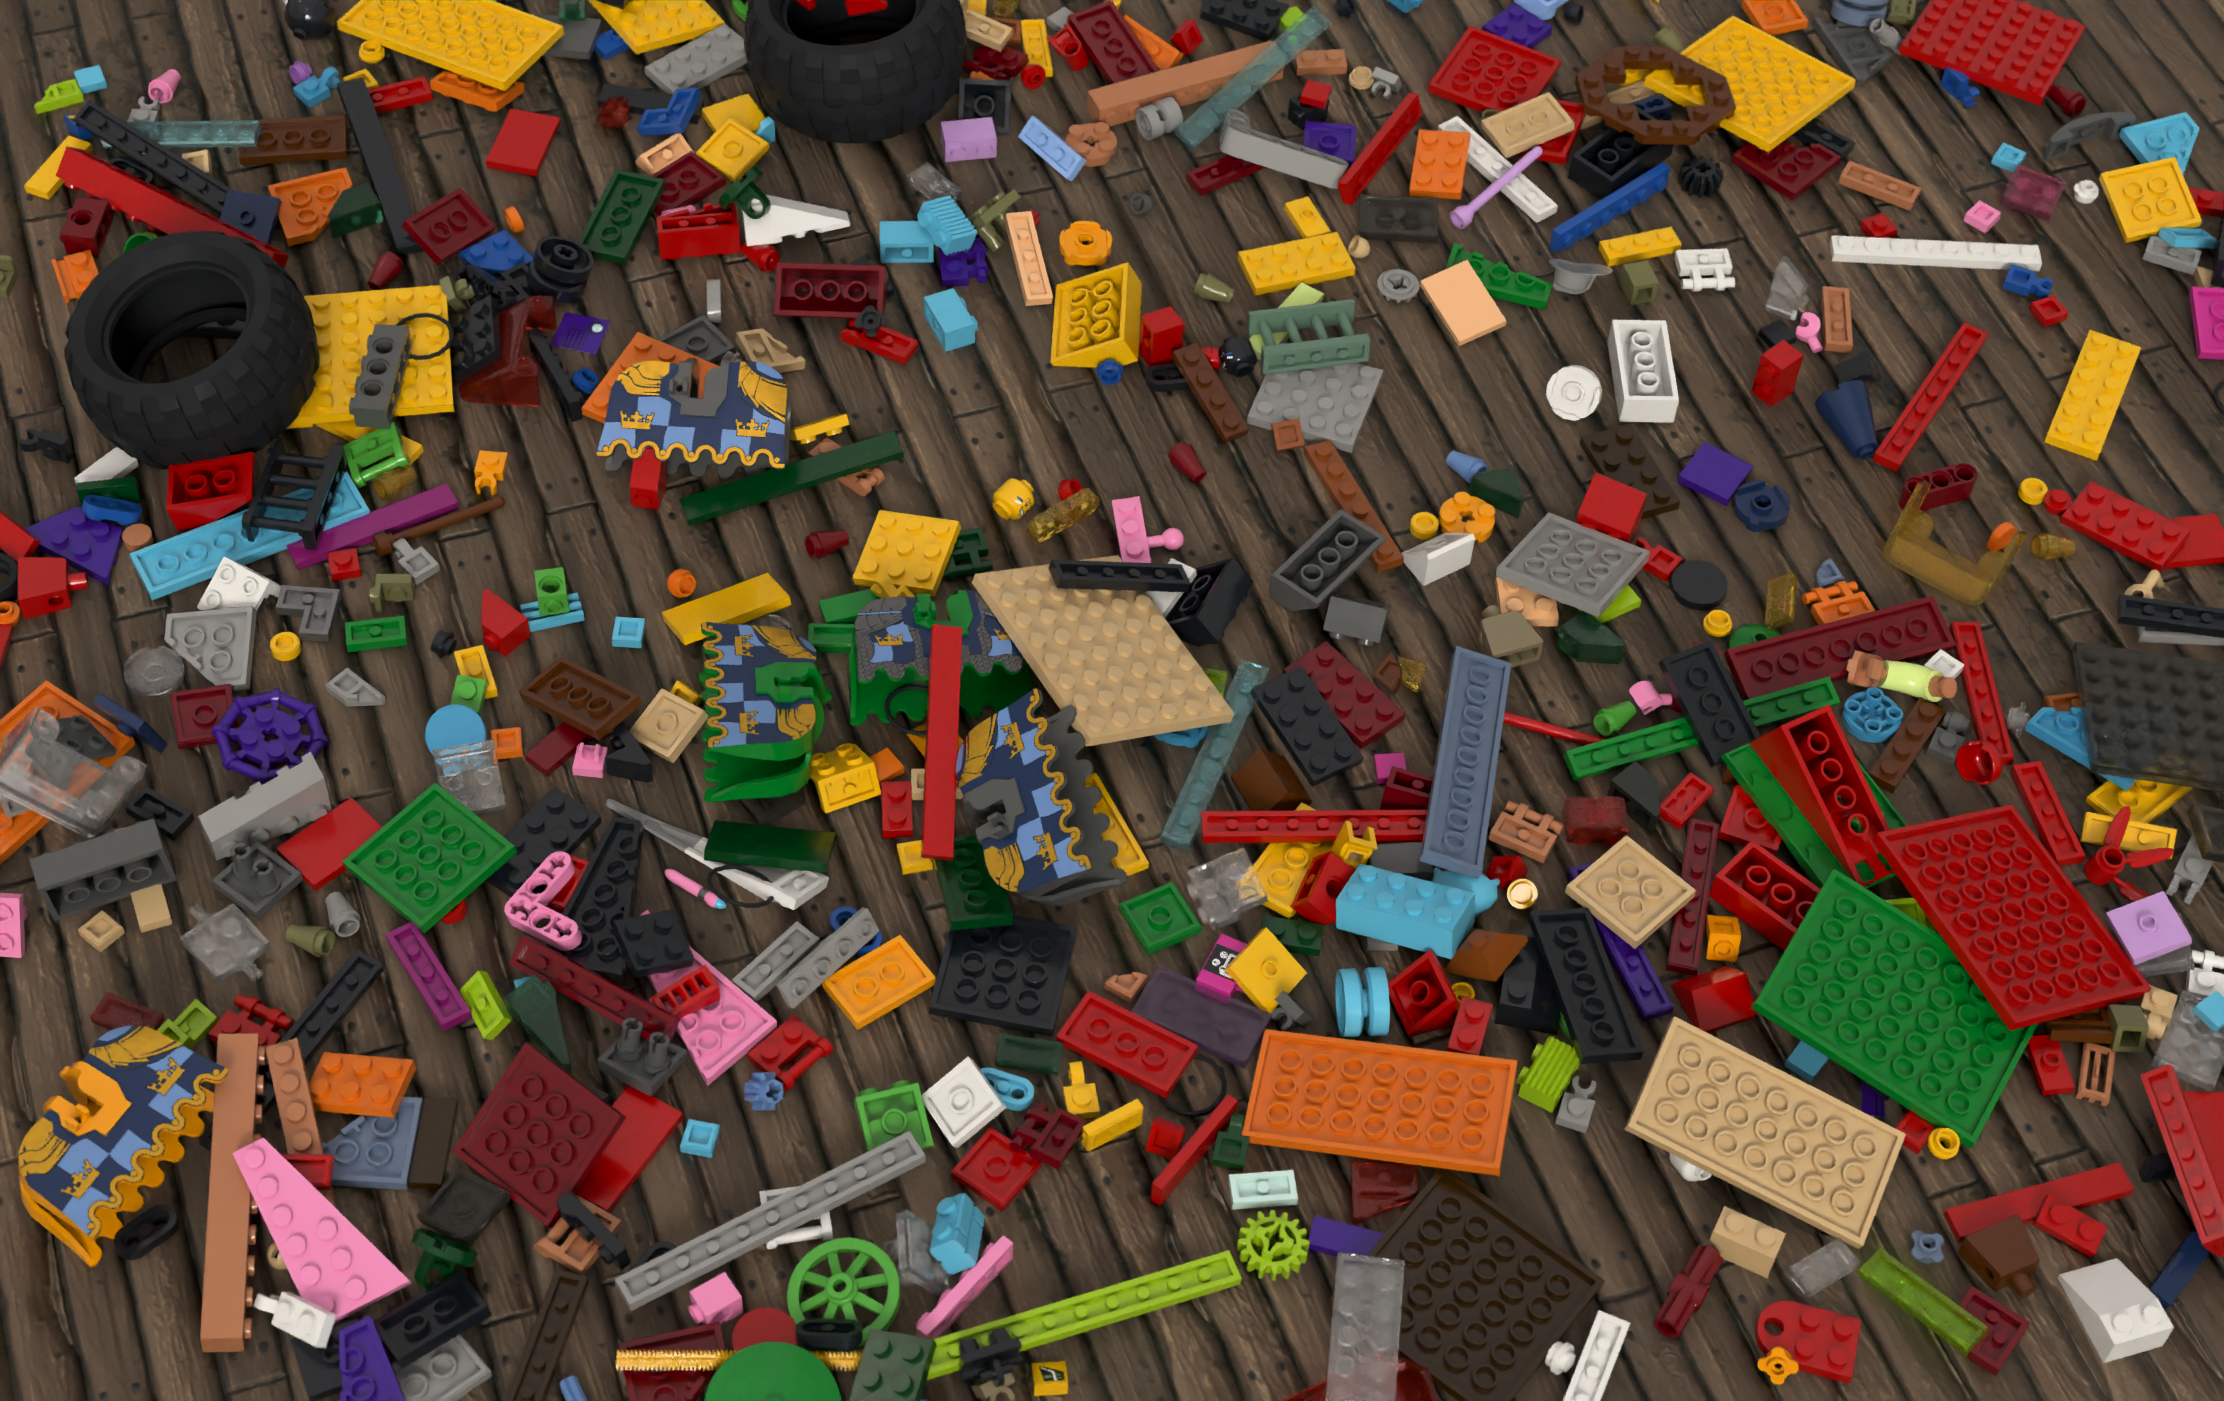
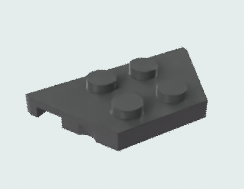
M1814 18L1812 26L1846 75L1856 79L1855 87L1862 85L1890 62V52L1880 43L1879 38L1870 31V27L1850 25L1838 20L1836 24L1823 23L1822 18Z

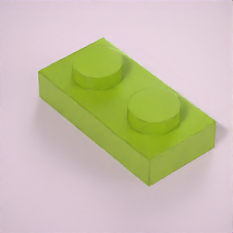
M478 970L459 990L484 1039L493 1040L513 1020L488 972Z

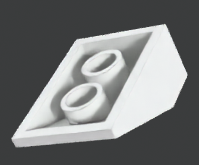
M2118 1258L2059 1274L2058 1280L2103 1363L2161 1347L2174 1328L2158 1298Z

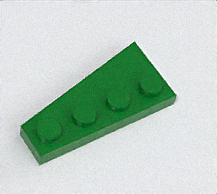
M1454 242L1446 269L1468 260L1492 298L1546 309L1552 287L1551 283L1523 271L1515 273L1508 268V265L1499 261L1497 264L1485 260L1483 254L1476 251L1473 254L1462 250V245Z

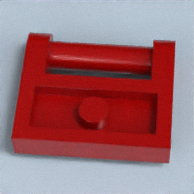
M792 1015L747 1055L748 1061L762 1073H776L774 1080L783 1082V1090L787 1092L795 1085L797 1078L821 1057L826 1058L834 1049L826 1038L818 1036L802 1021ZM808 1046L812 1048L787 1071H781Z

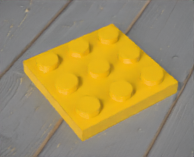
M2175 157L2104 172L2099 177L2125 243L2150 238L2151 235L2158 236L2160 229L2163 227L2195 228L2199 227L2202 222Z
M879 510L852 577L854 584L872 587L879 577L885 575L897 589L904 584L911 593H929L930 596H936L961 530L960 522Z

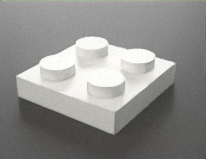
M970 1057L965 1058L921 1095L923 1104L955 1148H959L1007 1108L975 1061Z

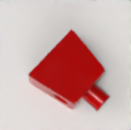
M18 558V602L24 619L68 609L72 606V591L89 588L87 573H70L67 560L64 558Z

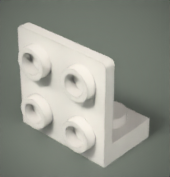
M224 556L197 608L205 611L253 606L257 611L264 598L268 599L270 594L276 597L279 596L281 585L247 566Z

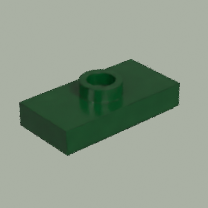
M136 477L77 483V493L81 507L84 497L87 495H100L128 500L137 504L141 503V495Z

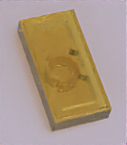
M1792 572L1768 581L1764 623L1766 627L1775 629L1794 621L1798 578Z

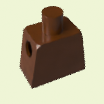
M2018 1215L1965 1237L1958 1253L1991 1290L1998 1291L2011 1285L2020 1298H2025L2035 1292L2037 1287L2030 1276L2033 1275L2040 1262L2039 1256Z

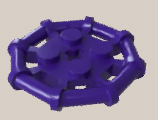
M274 688L273 691L243 698L235 697L232 699V705L221 721L212 728V736L216 738L223 759L222 766L226 770H234L253 780L260 781L261 784H265L277 777L276 771L283 768L270 770L269 768L275 767V763L283 761V765L288 764V767L291 769L303 762L302 759L296 757L301 747L308 748L304 755L311 752L314 759H316L322 748L328 745V737L324 735L317 715L318 708L314 703L308 704L281 692L280 688ZM271 703V709L260 707L254 713L250 710V708ZM279 704L298 713L295 716H291L280 711ZM239 715L245 720L239 729L231 728ZM307 722L311 735H302L301 725ZM274 734L278 739H271L269 742H266L265 735ZM230 741H238L241 750L236 753L233 752ZM248 760L250 762H253L261 766V769L254 767L246 763L245 761Z

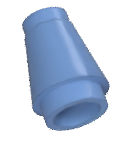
M1455 450L1451 451L1447 456L1446 464L1469 484H1480L1486 478L1488 465L1485 464L1483 459Z

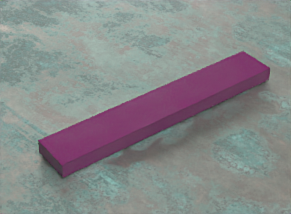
M446 483L323 531L316 550L305 549L303 539L286 545L287 551L297 569L300 570L328 559V552L358 548L373 542L372 535L383 531L394 534L459 509L458 501Z

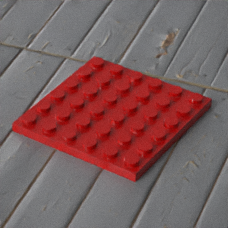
M1930 0L1902 42L1898 53L1943 70L1946 67L1964 73L1969 80L2041 106L2081 39L2086 26L2076 20L2060 17L2052 11H2044L2033 7L2030 3L2017 0Z

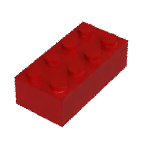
M1751 840L1716 874L1709 897L1784 951L1820 888Z

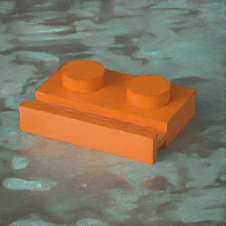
M91 250L64 256V260H51L66 304L70 303V299L77 298L79 300L85 289L99 274Z

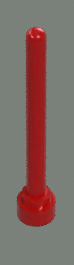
M1506 711L1504 713L1503 723L1574 743L1588 745L1606 740Z

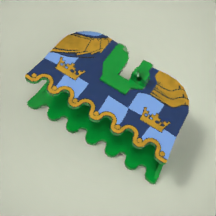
M703 622L701 624L702 634L716 638L703 643V652L716 656V658L704 661L703 669L705 672L698 674V681L706 690L700 693L703 697L701 703L705 705L706 710L704 711L709 716L704 722L707 729L701 733L702 741L707 743V748L702 752V758L706 762L716 764V766L708 767L704 770L703 778L707 782L718 784L717 786L705 789L704 801L708 803L737 799L782 797L797 792L808 783L811 776L813 745L817 741L824 723L823 707L826 702L832 699V692L829 688L825 687L823 675L818 666H816V649L802 637L776 627Z

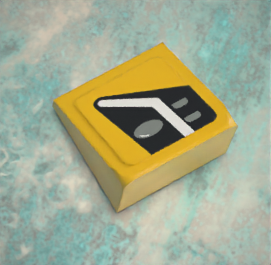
M1065 1361L1031 1363L1034 1396L1068 1394V1376Z

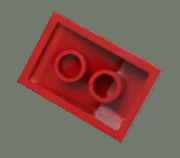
M254 452L169 466L166 511L178 531L194 529L212 523L253 499Z

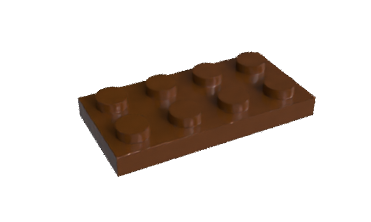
M346 115L240 121V165L347 159Z
M562 656L519 691L523 701L598 740L607 735L642 705L638 694Z

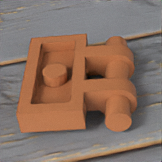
M1509 800L1505 807V812H1501L1490 831L1489 840L1544 864L1556 843L1557 835L1555 834L1560 835L1562 833L1564 824L1555 821V817L1547 813L1542 815L1530 810L1529 805L1522 802L1519 805Z

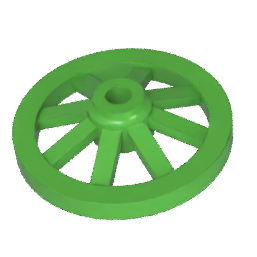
M858 1238L833 1239L812 1249L794 1269L787 1290L789 1313L796 1325L806 1320L805 1314L828 1301L823 1319H835L838 1310H843L846 1319L858 1321L853 1308L856 1304L879 1315L872 1324L863 1329V1341L855 1349L865 1346L870 1329L886 1331L890 1327L898 1313L902 1298L900 1276L892 1260L875 1244ZM838 1254H859L847 1271L842 1272ZM828 1258L832 1273L830 1278L811 1272L819 1263ZM870 1258L877 1262L885 1272L855 1279ZM805 1282L825 1289L801 1303V1294ZM888 1284L885 1306L861 1293L863 1289ZM846 1286L844 1291L837 1292L839 1287ZM824 1348V1349L834 1350V1351L838 1350V1349H836V1348Z

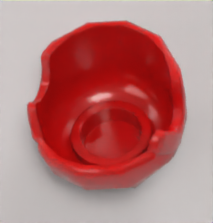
M1975 740L1967 742L1959 747L1956 754V766L1962 779L1965 781L1978 782V785H1986L1996 781L2001 775L2003 768L2001 752L1989 741Z

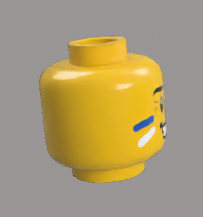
M1010 478L994 492V503L992 506L1003 519L1017 520L1034 505L1032 494L1034 490L1026 480L1022 479L1019 481L1018 479Z

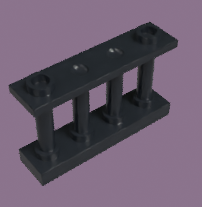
M276 437L273 448L268 449L267 463L249 510L243 513L242 528L246 530L247 539L251 542H254L259 528L298 533L303 539L305 549L316 550L347 467L344 446L332 444L329 455H325L322 458L285 453L283 439ZM283 464L323 470L321 476H317L316 479L280 474ZM275 485L315 490L313 498L308 500L272 495ZM267 506L307 512L305 519H301L300 522L264 517Z

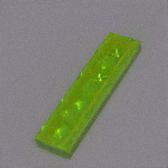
M1879 1248L1860 1268V1277L1963 1354L1967 1355L1987 1334L1988 1327L1882 1248Z

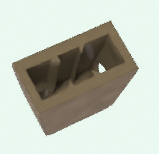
M1491 605L1484 609L1482 612L1484 619L1480 621L1478 642L1482 654L1511 663V668L1540 660L1544 641L1519 611L1514 610L1502 614L1497 605Z

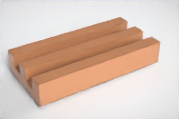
M2084 1042L2080 1057L2076 1099L2082 1100L2083 1097H2086L2088 1102L2094 1103L2095 1100L2101 1101L2100 1105H2108L2116 1054L2115 1051H2111L2110 1047ZM2090 1051H2094L2090 1088L2087 1089L2086 1080ZM2101 1054H2106L2102 1092H2098Z

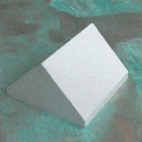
M1443 533L1402 552L1401 554L1404 557L1403 563L1421 584L1425 586L1470 565L1475 541L1474 534Z

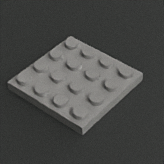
M1360 363L1266 374L1247 416V424L1272 430L1271 424L1299 418L1303 440L1319 443L1330 439L1335 449L1352 453L1383 378L1384 370Z
M1548 512L1497 567L1496 576L1507 580L1509 583L1532 590L1537 594L1555 599L1562 604L1580 609L1587 614L1600 617L1649 561L1650 551Z

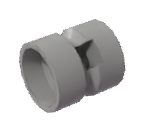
M1172 97L1157 101L1154 105L1150 104L1137 109L1135 112L1138 130L1148 141L1162 136L1164 132L1169 133L1177 130L1183 125L1182 112Z

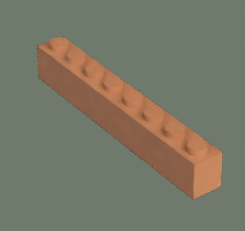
M1272 40L1088 90L1086 110L1095 124L1097 122H1105L1109 127L1135 120L1137 109L1150 104L1154 105L1155 102L1167 97H1172L1178 106L1182 107L1283 79L1285 59Z

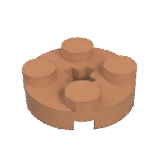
M1086 123L1072 125L1069 128L1066 143L1087 160L1084 166H1101L1108 163L1113 154L1115 156L1117 138L1109 129L1107 123Z

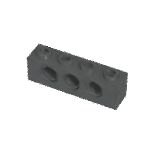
M375 324L373 334L368 336L367 356H363L361 361L362 374L361 377L356 378L355 398L350 399L349 412L351 415H354L356 427L390 429L412 349L409 326Z

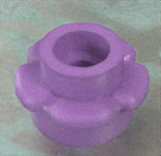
M297 60L294 65L289 67L290 76L296 85L312 77V70L307 63Z

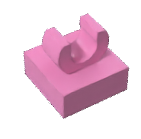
M584 743L578 744L572 766L573 775L603 778L606 767L605 757L609 755L608 747L598 744L596 746L584 745Z

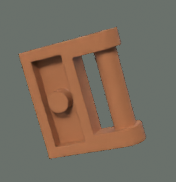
M574 1195L614 1236L622 1228V1221L586 1199ZM560 1217L544 1238L540 1237L534 1244V1249L543 1257L551 1258L575 1273L585 1275L599 1257L596 1251L599 1247L593 1241L586 1243L577 1233L576 1229H574L561 1247L556 1245L570 1227Z

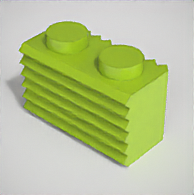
M1549 1036L1544 1045L1537 1044L1530 1058L1533 1064L1530 1068L1523 1067L1516 1083L1520 1085L1519 1097L1553 1113L1578 1071L1580 1061L1574 1047L1560 1042L1559 1039H1554L1553 1036Z

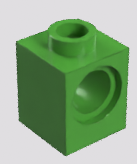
M564 568L535 570L534 575L540 616L568 613L569 607Z

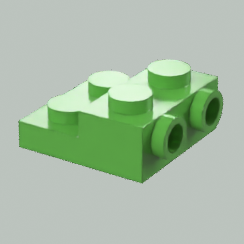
M903 1080L891 1084V1089L879 1092L877 1087L860 1091L859 1097H855L853 1103L867 1152L908 1131L911 1132L922 1150L934 1146L918 1083L910 1084L909 1080Z

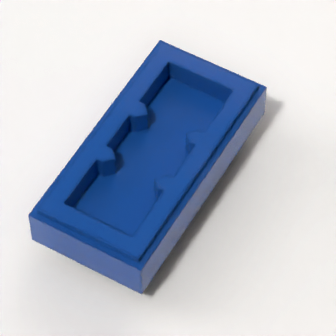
M611 29L598 36L594 51L606 61L630 47L614 29Z

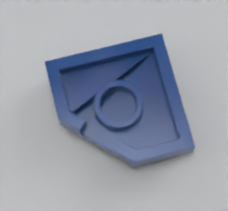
M505 229L460 252L461 261L465 265H476L489 273L500 274L522 262L529 267L533 260V257Z

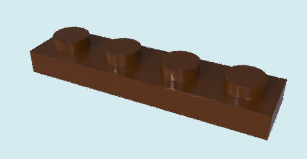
M1197 342L1173 351L1171 358L1222 442L1227 443L1247 435L1249 431L1248 425Z
M1922 697L1918 699L1869 772L1870 777L1877 786L1892 794L1894 793L1944 718L1947 710Z

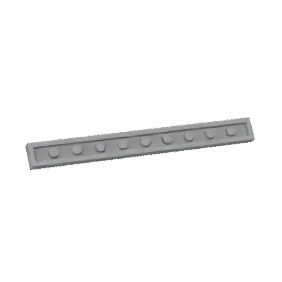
M908 1131L615 1278V1285L628 1308L632 1311L925 1163L926 1155L911 1132Z

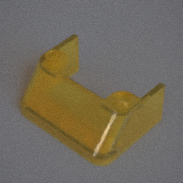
M1928 481L1917 483L1883 548L1885 560L1896 568L1966 605L1977 606L1984 603L2007 573L2028 533L2024 531L2014 533L2004 553L1998 550L1989 551L1982 556L1977 565L1928 539L1933 531L1934 522L1928 513L1919 508L1932 483Z

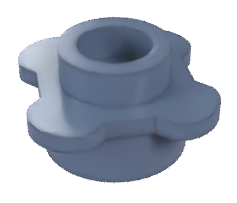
M1920 1230L1912 1233L1911 1239L1914 1241L1911 1255L1914 1259L1924 1264L1940 1263L1943 1260L1944 1254L1941 1252V1245L1944 1243V1238L1940 1234H1924Z

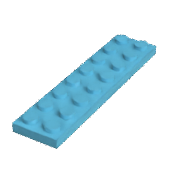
M345 472L323 531L370 513L368 506L348 472ZM299 489L281 497L308 500L313 498L315 490ZM267 506L264 517L300 522L301 519H305L307 512ZM246 509L129 553L151 600H155L212 578L224 556L246 565L286 550V545L299 541L302 537L298 533L259 528L254 542L248 541L246 530L242 528L243 513L249 510Z

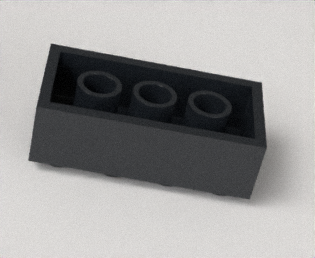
M1636 107L1640 120L1656 119L1639 107ZM1609 127L1572 155L1568 179L1602 200L1672 155L1674 145L1642 144L1634 140V134L1626 130L1621 133Z

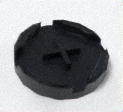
M1698 560L1687 561L1679 565L1673 571L1670 582V590L1675 594V599L1680 604L1695 610H1707V607L1719 606L1725 599L1728 587L1727 579L1718 567Z

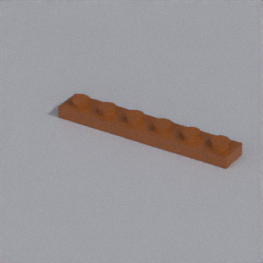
M1330 439L1306 446L1304 448V456L1337 509H1342L1386 537V542L1368 558L1376 572L1379 573L1403 565V555Z

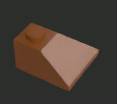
M1481 928L1474 929L1457 950L1445 970L1447 974L1496 982L1528 942V938L1526 935Z

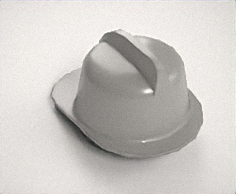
M1551 259L1549 261L1550 265L1555 267L1554 289L1569 294L1584 293L1591 287L1596 276L1608 275L1613 272L1612 268L1600 264L1575 263L1562 259Z

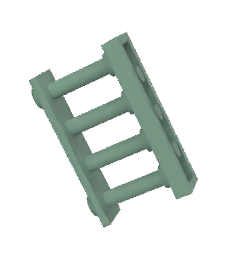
M1349 299L1250 311L1248 335L1261 334L1265 345L1262 346L1260 368L1262 373L1270 374L1369 361L1371 340L1368 333L1355 335L1351 326L1354 320L1355 300ZM1340 325L1344 336L1329 338L1325 326ZM1314 328L1318 340L1302 341L1298 330ZM1287 331L1291 343L1276 345L1272 333Z

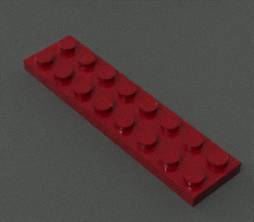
M1930 596L1726 650L1724 656L1743 699L1747 700L1825 677H1830L1832 682L1846 679L1849 674L1846 671L1848 661L1853 658L1855 650L1881 656L1884 661L1910 662L1935 655L1940 649L1944 652L1951 651L1956 646V643L1934 597Z

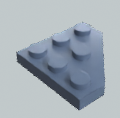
M403 1097L394 1118L364 1117L361 1115L341 1129L340 1135L327 1144L322 1142L324 1154H333L335 1158L332 1186L408 1190L423 1099L420 1097Z

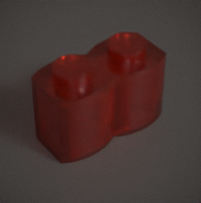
M1616 796L1596 799L1574 797L1564 801L1562 813L1566 842L1587 845L1598 841L1614 845L1628 835L1629 824L1625 798Z

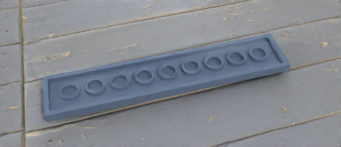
M1456 646L1452 654L1419 861L1478 879L1483 868L1511 663Z

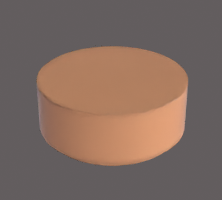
M133 524L123 531L122 539L124 545L132 552L148 547L153 543L151 529L145 524Z

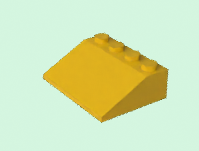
M1128 262L1056 285L1050 361L1052 366L1097 368L1100 363L1106 360H1115L1117 364L1120 363L1122 366L1138 361L1142 282Z

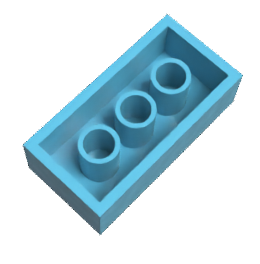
M1361 863L1336 899L1337 929L1422 952L1433 950L1435 955L1448 959H1453L1475 922V893Z

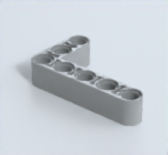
M1228 109L1219 133V149L1222 152L1328 188L1338 189V182L1344 176L1348 167V163L1341 158L1250 129V117L1238 110Z

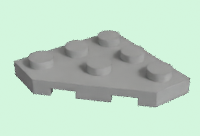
M253 606L167 614L164 640L176 653L213 686L231 684L232 691L250 690L257 611Z

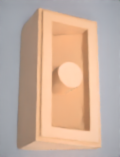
M676 133L640 155L635 163L651 176L690 151L695 152L682 134Z

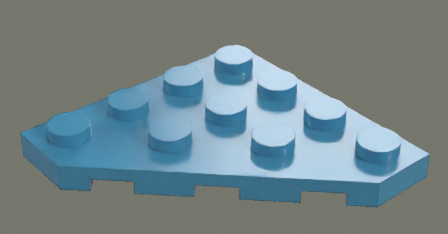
M2042 707L2028 721L2025 731L2128 791L2184 731L2187 723L2162 708H2150L2148 712H2134L2133 708H2110L2109 712H2095L2093 707H2071L2069 711H2055L2054 707Z

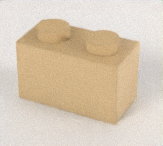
M1724 1206L1708 1245L1717 1249L1720 1256L1725 1260L1768 1278L1786 1233Z

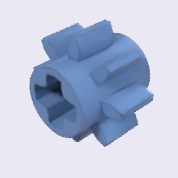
M754 1072L752 1073L753 1079L744 1083V1100L753 1103L752 1110L774 1111L775 1104L783 1100L784 1084L774 1080L776 1073Z

